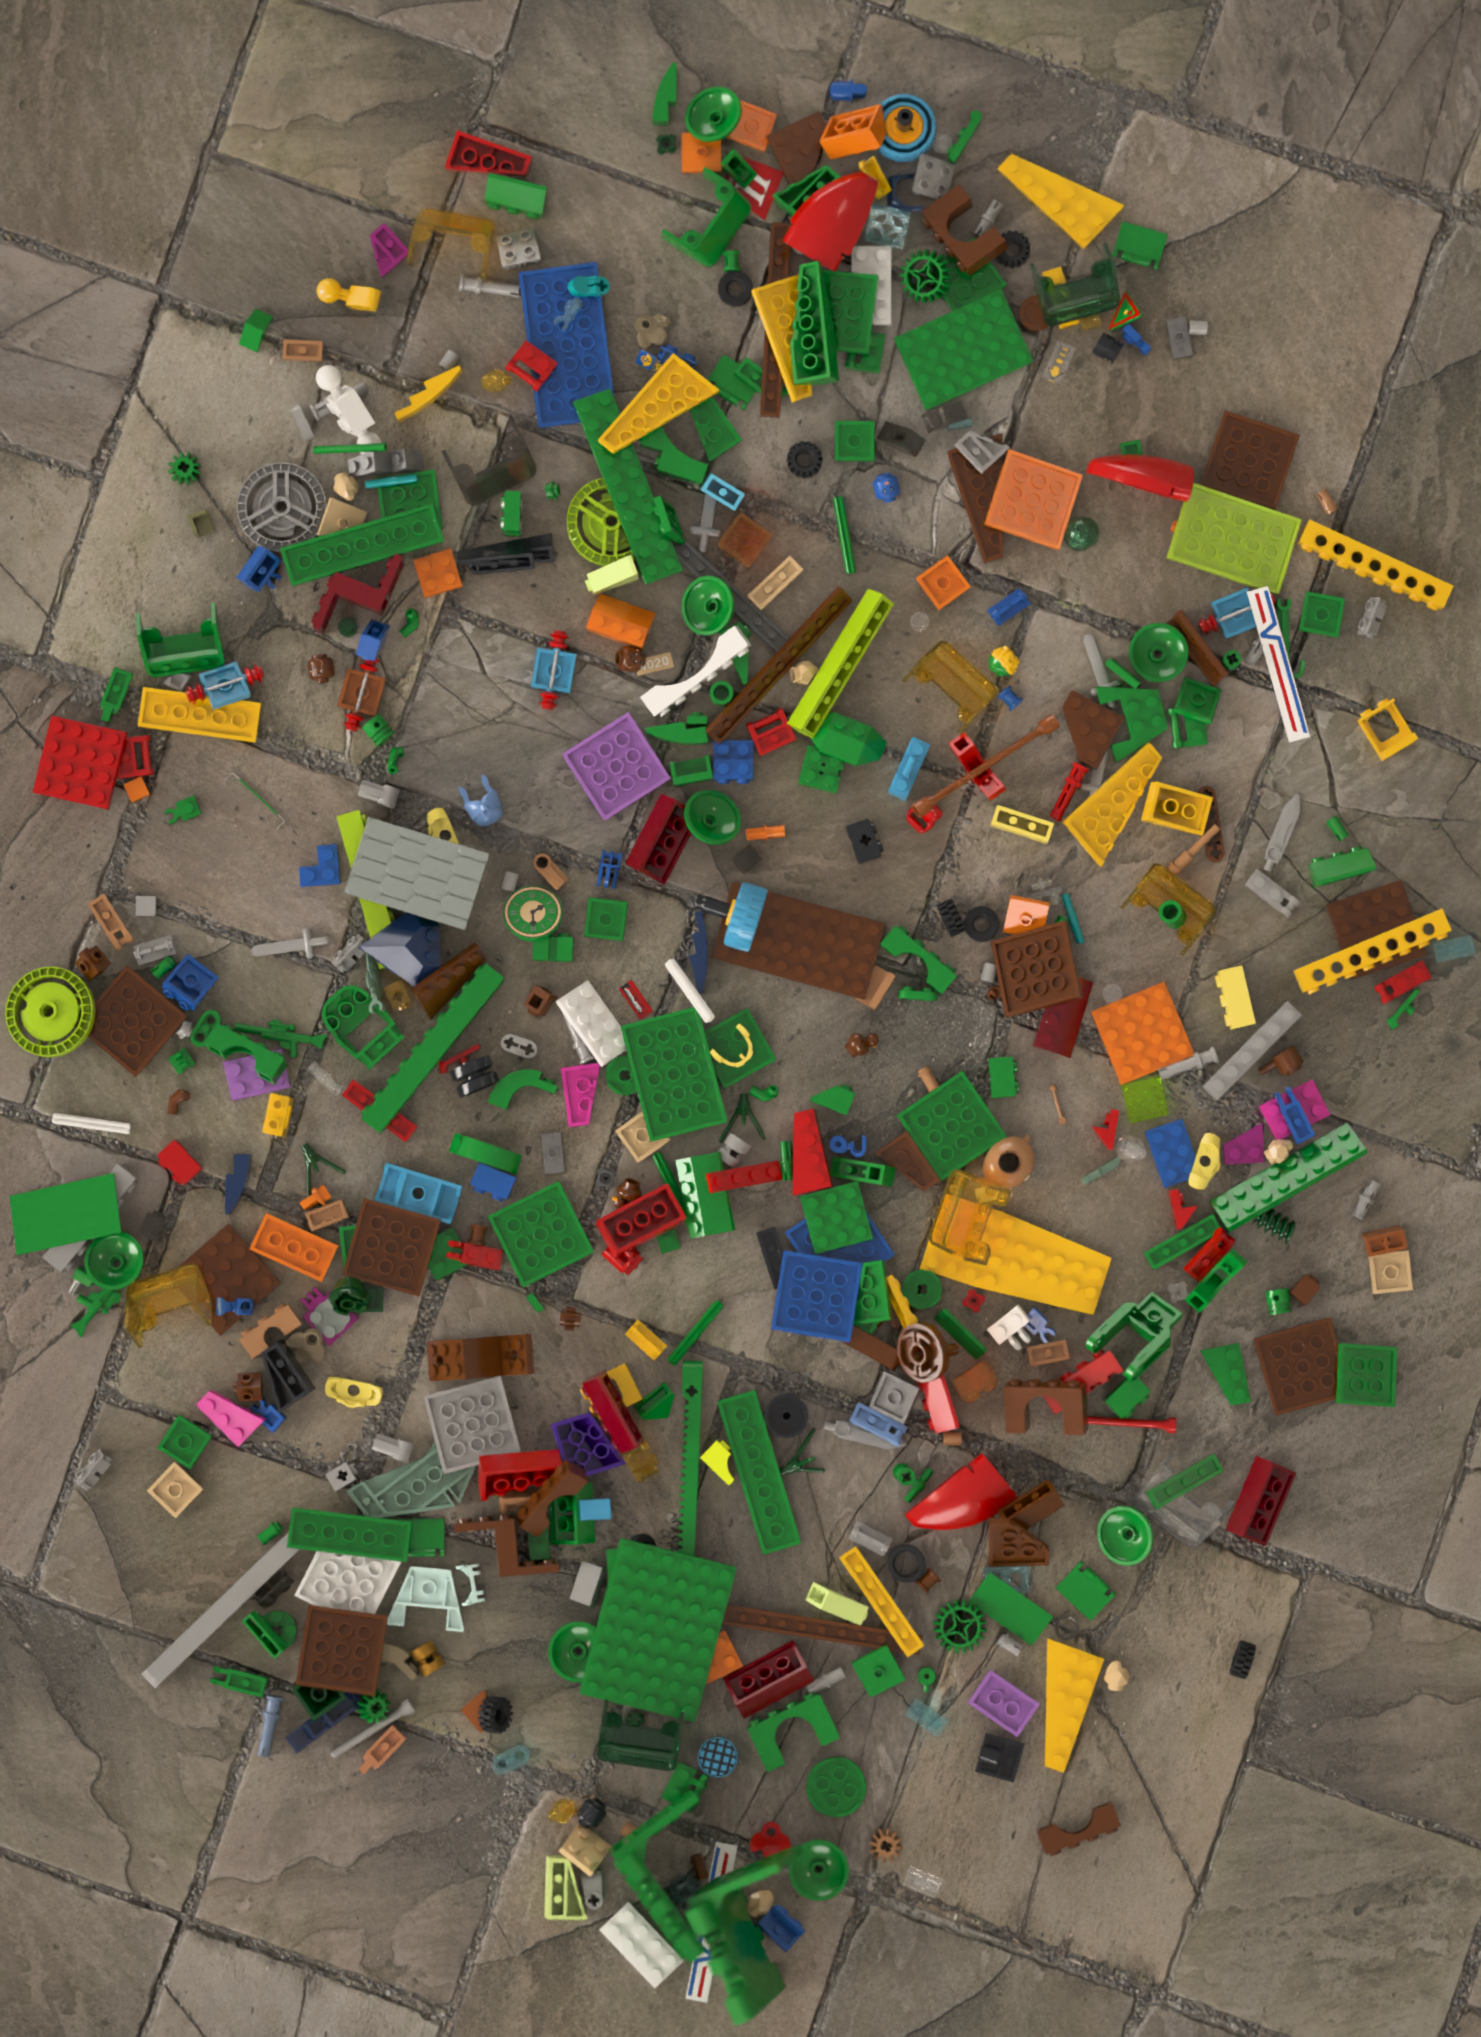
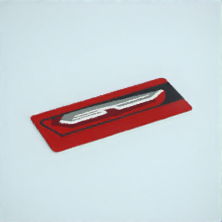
M632 980L619 988L640 1020L653 1011Z

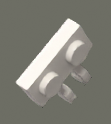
M1018 1304L991 1325L987 1331L999 1345L1008 1339L1010 1344L1018 1351L1021 1349V1344L1013 1334L1018 1332L1022 1340L1029 1343L1031 1338L1023 1326L1030 1322L1031 1319Z

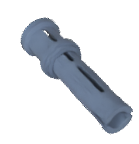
M267 1694L266 1710L263 1711L265 1720L257 1755L262 1756L264 1751L263 1757H270L276 1720H279L281 1716L279 1711L281 1702L284 1701V1698L281 1696Z

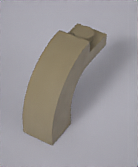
M384 1642L381 1661L395 1664L411 1681L419 1675L417 1672L419 1670L412 1661L409 1663L406 1661L411 1655L407 1650L396 1644Z

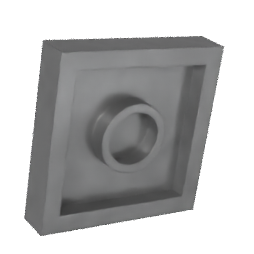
M886 1370L883 1372L869 1407L902 1424H906L921 1387Z

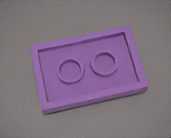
M282 1049L274 1050L284 1055ZM253 1056L223 1062L232 1101L291 1088L287 1068L274 1085L258 1077L255 1070L256 1059Z
M992 1670L988 1671L967 1702L1016 1737L1019 1736L1040 1705V1703Z

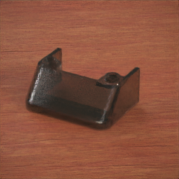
M513 416L509 417V421L516 436L507 443L510 457L476 474L472 467L465 463L453 467L446 451H441L465 501L469 505L477 506L536 475L537 467Z

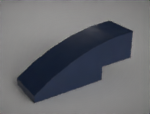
M234 1154V1174H226L225 1214H232L245 1191L251 1169V1154Z

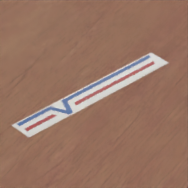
M1266 586L1247 592L1260 641L1263 644L1265 659L1288 741L1290 743L1310 737L1269 588Z
M716 1842L708 1882L733 1871L737 1846ZM700 1936L697 1939L706 1951L692 1962L685 1999L707 2003L712 1980V1973L707 1962L711 1959L706 1940Z

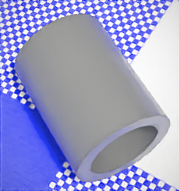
M1189 321V335H1207V321Z
M448 350L439 366L446 371L453 369L460 357L451 350Z
M505 871L501 889L514 892L519 874Z
M984 963L981 981L994 983L997 972L995 964Z

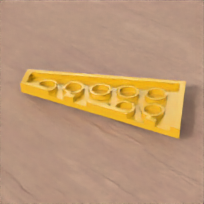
M1013 154L998 167L999 172L1083 249L1094 240L1125 206Z
M799 274L751 290L792 403L812 396V385H795L793 380L790 341L793 338L794 329L792 325L796 314L795 301L798 298L797 285Z
M673 353L603 433L598 442L614 454L717 394L719 389Z
M1048 1638L1044 1765L1064 1773L1104 1658Z

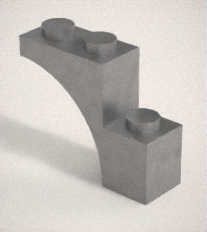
M404 448L394 452L373 451L347 459L349 476H352L354 479L379 474L412 473L424 469L422 449Z

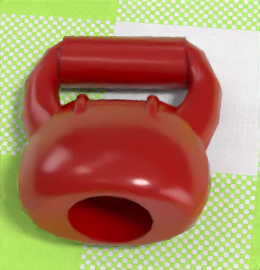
M936 804L932 806L934 809L921 817L927 822V826L924 828L911 815L914 813L911 807L906 815V821L918 833H925L942 817L943 812Z

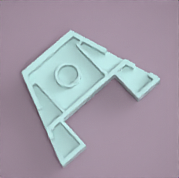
M411 1566L389 1614L387 1625L404 1626L406 1605L447 1609L446 1630L464 1632L451 1570Z

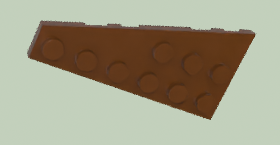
M1003 433L988 438L1002 445ZM957 448L946 451L983 564L1003 558V531L984 525L1001 473L1003 455L981 474Z

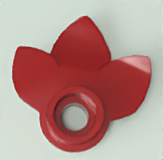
M775 1822L765 1823L761 1831L753 1835L750 1842V1850L752 1852L762 1850L764 1857L778 1853L779 1850L783 1851L790 1848L789 1838L781 1832L780 1826ZM769 1828H773L775 1830V1833L773 1835H769L767 1833V1830Z

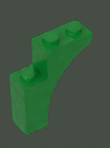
M662 426L638 439V441H641L640 447L662 453L657 455L654 466L657 467V473L699 486L703 485L708 464L696 461L679 451L671 443Z

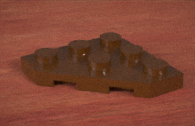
M819 111L766 136L789 185L805 179V176L814 171L822 147L820 139L826 128V124Z
M1071 690L1062 709L1079 762L1097 770L1124 717Z
M1010 1518L989 1519V1567L1049 1565V1545Z

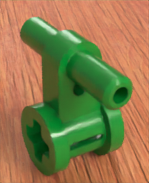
M899 1463L893 1468V1476L900 1484L904 1486L911 1484L913 1486L904 1498L908 1503L912 1502L919 1491H923L926 1487L925 1483L934 1473L928 1467L921 1477L917 1479L914 1471L905 1463Z

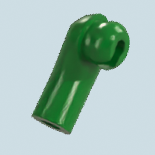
M413 608L406 611L407 624L399 630L404 638L419 627V614Z
M395 746L391 749L387 761L388 773H397V757L401 758L404 756L403 747L396 748Z
M753 1085L748 1094L763 1102H767L778 1096L779 1089L776 1085H770V1087L761 1090Z

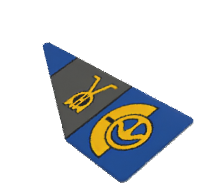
M642 349L640 350L635 363L656 373L662 367L660 361L655 356Z

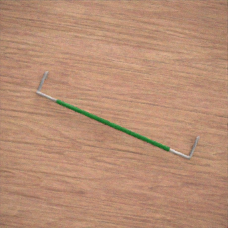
M232 772L227 777L229 778L232 774H234L249 790H251L263 803H265L276 815H278L285 822V820L270 805H268L235 773Z

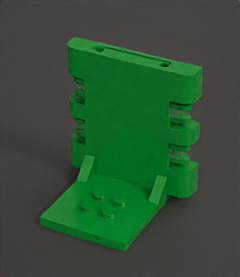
M690 1789L609 1848V1851L616 1859L613 1863L622 1876L627 1875L625 1880L633 1892H639L637 1897L646 1910L651 1908L648 1912L658 1927L661 1924L663 1925L660 1929L670 1943L675 1942L672 1946L682 1960L686 1958L689 1963H692L706 1950L644 1864L648 1838L652 1835H657L664 1829V1826L680 1818V1814L700 1801Z
M800 1844L718 1876L709 1881L688 1899L691 1908L685 1914L695 1937L702 1936L709 1946L708 1950L711 1959L707 1964L712 1975L719 1974L725 1982V1990L728 1997L724 2002L735 2026L756 2017L786 1988L776 1963H770L761 1943L764 1940V1936L760 1927L753 1925L744 1905L748 1900L744 1894L743 1887L780 1872L803 1852Z

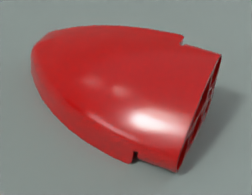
M856 172L835 179L813 193L792 216L790 222L793 225L790 226L782 241L811 259L820 261V264L836 272L844 258V255L841 253L849 256L862 232L875 198L878 181L865 172Z
M1138 454L1108 455L1092 459L1086 470L1088 474L1179 502H1188L1193 489V467L1161 457Z
M980 1453L968 1463L969 1467L973 1470L972 1472L965 1465L962 1466L904 1515L912 1525L918 1528L955 1530L971 1527L998 1514L997 1511L1016 1500L1018 1496L988 1459Z

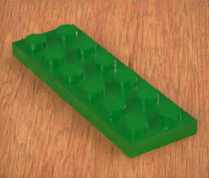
M292 1507L287 1548L407 1562L412 1522Z

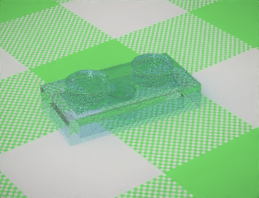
M1472 935L1432 943L1436 963L1476 955Z
M916 1697L904 1713V1715L937 1738L949 1721Z

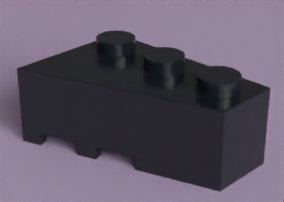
M283 1339L261 1352L266 1372L271 1382L272 1393L277 1403L278 1414L316 1389Z

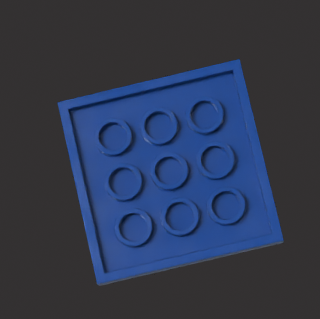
M867 1212L873 1239L819 1254L814 1252L806 1218L785 1232L798 1253L858 1263L887 1261L895 1256Z
M784 1250L771 1330L850 1343L863 1263Z

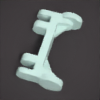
M479 1563L456 1566V1569H460L469 1577L471 1585L469 1597L462 1603V1606L486 1601L485 1598L477 1599V1595L484 1594V1590L476 1591L474 1575H480L481 1570L473 1571L472 1569L479 1567Z

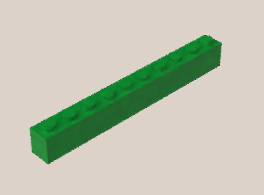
M487 963L484 966L480 965L475 970L473 980L471 982L467 981L461 988L463 991L459 997L455 996L448 1004L450 1006L449 1010L446 1013L443 1011L438 1016L436 1026L434 1028L430 1027L423 1035L425 1037L424 1041L421 1044L418 1042L413 1047L411 1057L409 1059L405 1058L398 1066L400 1068L399 1072L396 1075L393 1073L386 1081L387 1087L384 1090L380 1089L373 1097L375 1099L374 1103L371 1106L367 1105L361 1112L363 1115L361 1120L380 1135L505 981V978Z

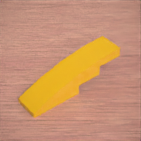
M460 366L424 381L426 390L409 397L412 405L394 413L398 423L419 413L439 398L461 375Z

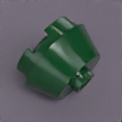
M343 1277L337 1280L329 1294V1301L333 1306V1310L345 1316H348V1312L362 1313L369 1301L363 1282L354 1277Z

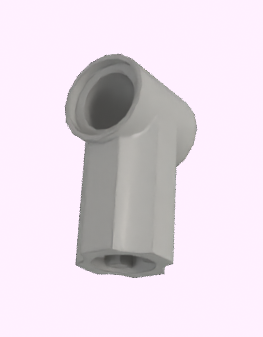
M362 780L358 797L375 801L379 805L394 809L400 789Z
M377 1433L372 1450L390 1455L393 1459L409 1463L415 1444Z

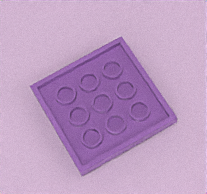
M629 712L562 754L603 821L608 820L671 780Z

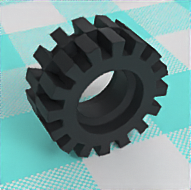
M1010 230L1007 233L1001 234L1006 240V244L1011 242L1018 244L1020 253L1017 256L1011 257L1004 251L996 257L999 263L1003 264L1006 268L1009 266L1010 269H1014L1016 266L1018 268L1026 263L1031 250L1030 243L1028 242L1029 239L1024 237L1022 232L1020 234L1016 230L1014 232Z
M810 441L795 443L789 449L787 455V464L791 473L795 474L798 478L802 477V479H806V477L811 478L814 474L816 475L822 466L823 457L821 450L816 447V444H811ZM809 453L813 459L811 465L808 467L800 466L797 462L799 454Z
M952 899L937 904L939 914L951 937L966 931L963 920Z
M1242 1640L1239 1641L1234 1652L1233 1661L1231 1662L1230 1675L1242 1679L1248 1677L1256 1653L1255 1644Z
M487 1696L486 1699H483V1704L479 1706L481 1708V1711H478L480 1715L478 1721L481 1722L479 1726L482 1727L483 1731L502 1734V1732L507 1731L506 1728L510 1727L509 1722H512L510 1716L513 1715V1711L510 1710L513 1707L509 1705L511 1702L507 1698Z

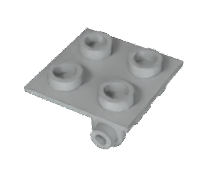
M921 153L912 187L913 195H924L935 200L941 198L949 192L955 165Z
M534 228L495 236L503 269L507 268L509 270L516 267V265L520 267L522 263L526 266V263L537 264V261H541Z

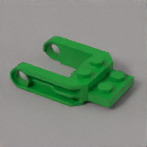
M1151 1292L1139 1304L1135 1302L1124 1303L1088 1338L1085 1347L1094 1354L1098 1353L1114 1336L1128 1325L1131 1330L1149 1342L1123 1373L1125 1377L1133 1382L1171 1347L1170 1329L1182 1319V1313Z

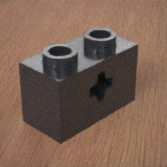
M865 819L846 826L858 865L881 858V852H884L880 840L876 841L874 836L877 833L874 822L870 823L869 819ZM863 836H865L866 839L870 838L871 841H869L868 846H865L864 843H860L862 841Z

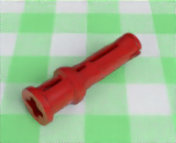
M1073 762L1072 765L1074 767L1069 776L1065 778L1066 785L1049 817L1061 822L1076 789L1081 788V781L1085 773L1089 772L1088 768L1076 762Z

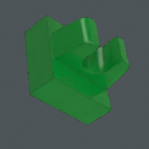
M185 1047L168 1058L178 1075L196 1065Z

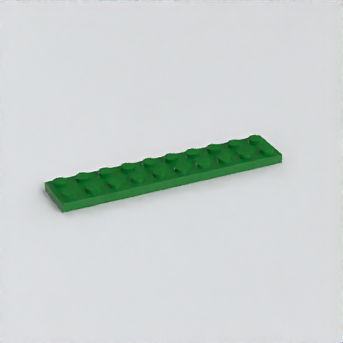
M611 389L573 401L574 408L644 584L647 585L682 572V567L670 537L666 534L664 535L660 530L659 524L661 521L653 508L655 506L654 497L633 444L631 443L613 454L598 442V439L620 415Z

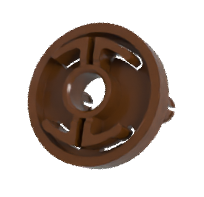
M917 1322L908 1325L900 1333L897 1342V1354L903 1370L913 1380L921 1383H928L942 1377L947 1370L949 1357L959 1354V1351L954 1352V1350L959 1349V1346L956 1343L947 1345L942 1333L934 1325L927 1322Z

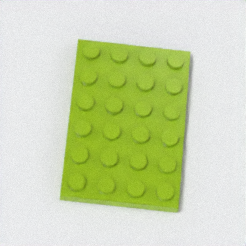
M1193 483L1192 493L1188 502H1183L1166 558L1256 589L1268 586L1270 593L1279 595L1302 519Z

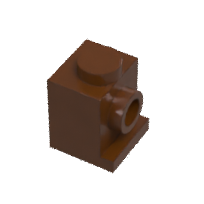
M534 985L523 1005L529 1009L527 1012L531 1015L545 1017L553 1001L558 996L543 986Z

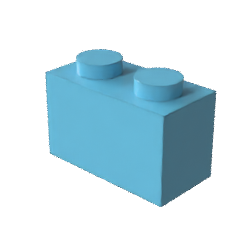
M711 472L700 488L701 491L734 511L745 495L742 491Z

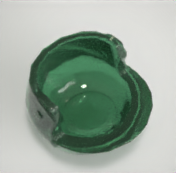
M1077 517L1068 522L1064 539L1072 550L1084 551L1097 543L1100 531L1096 522L1091 518Z

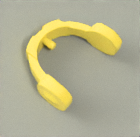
M738 1024L736 1028L748 1044L747 1055L744 1056L741 1053L739 1055L742 1059L741 1061L729 1062L712 1048L709 1052L719 1063L723 1062L729 1066L740 1067L748 1059L750 1060L753 1054L752 1043L749 1038L750 1034L744 1026Z

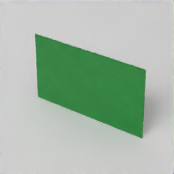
M114 1173L9 1196L16 1255L122 1233Z

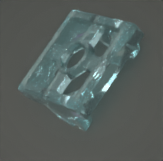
M872 204L864 241L903 249L911 212ZM887 214L886 220L882 222L874 221L879 215ZM893 216H896L901 221L902 227L895 226L892 222ZM890 224L893 230L886 232L882 229V225ZM874 228L880 230L883 234L882 237L875 232ZM893 233L900 234L895 238H888V236L892 235Z

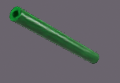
M386 443L313 447L314 454L387 451Z

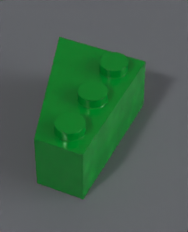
M825 165L805 176V179L789 185L785 190L779 193L776 192L772 196L775 204L792 218L800 206L813 193L841 177L828 165Z

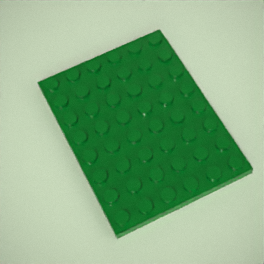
M620 1537L579 1694L696 1722L737 1567Z

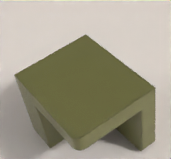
M206 509L187 515L196 538L215 532L210 515Z

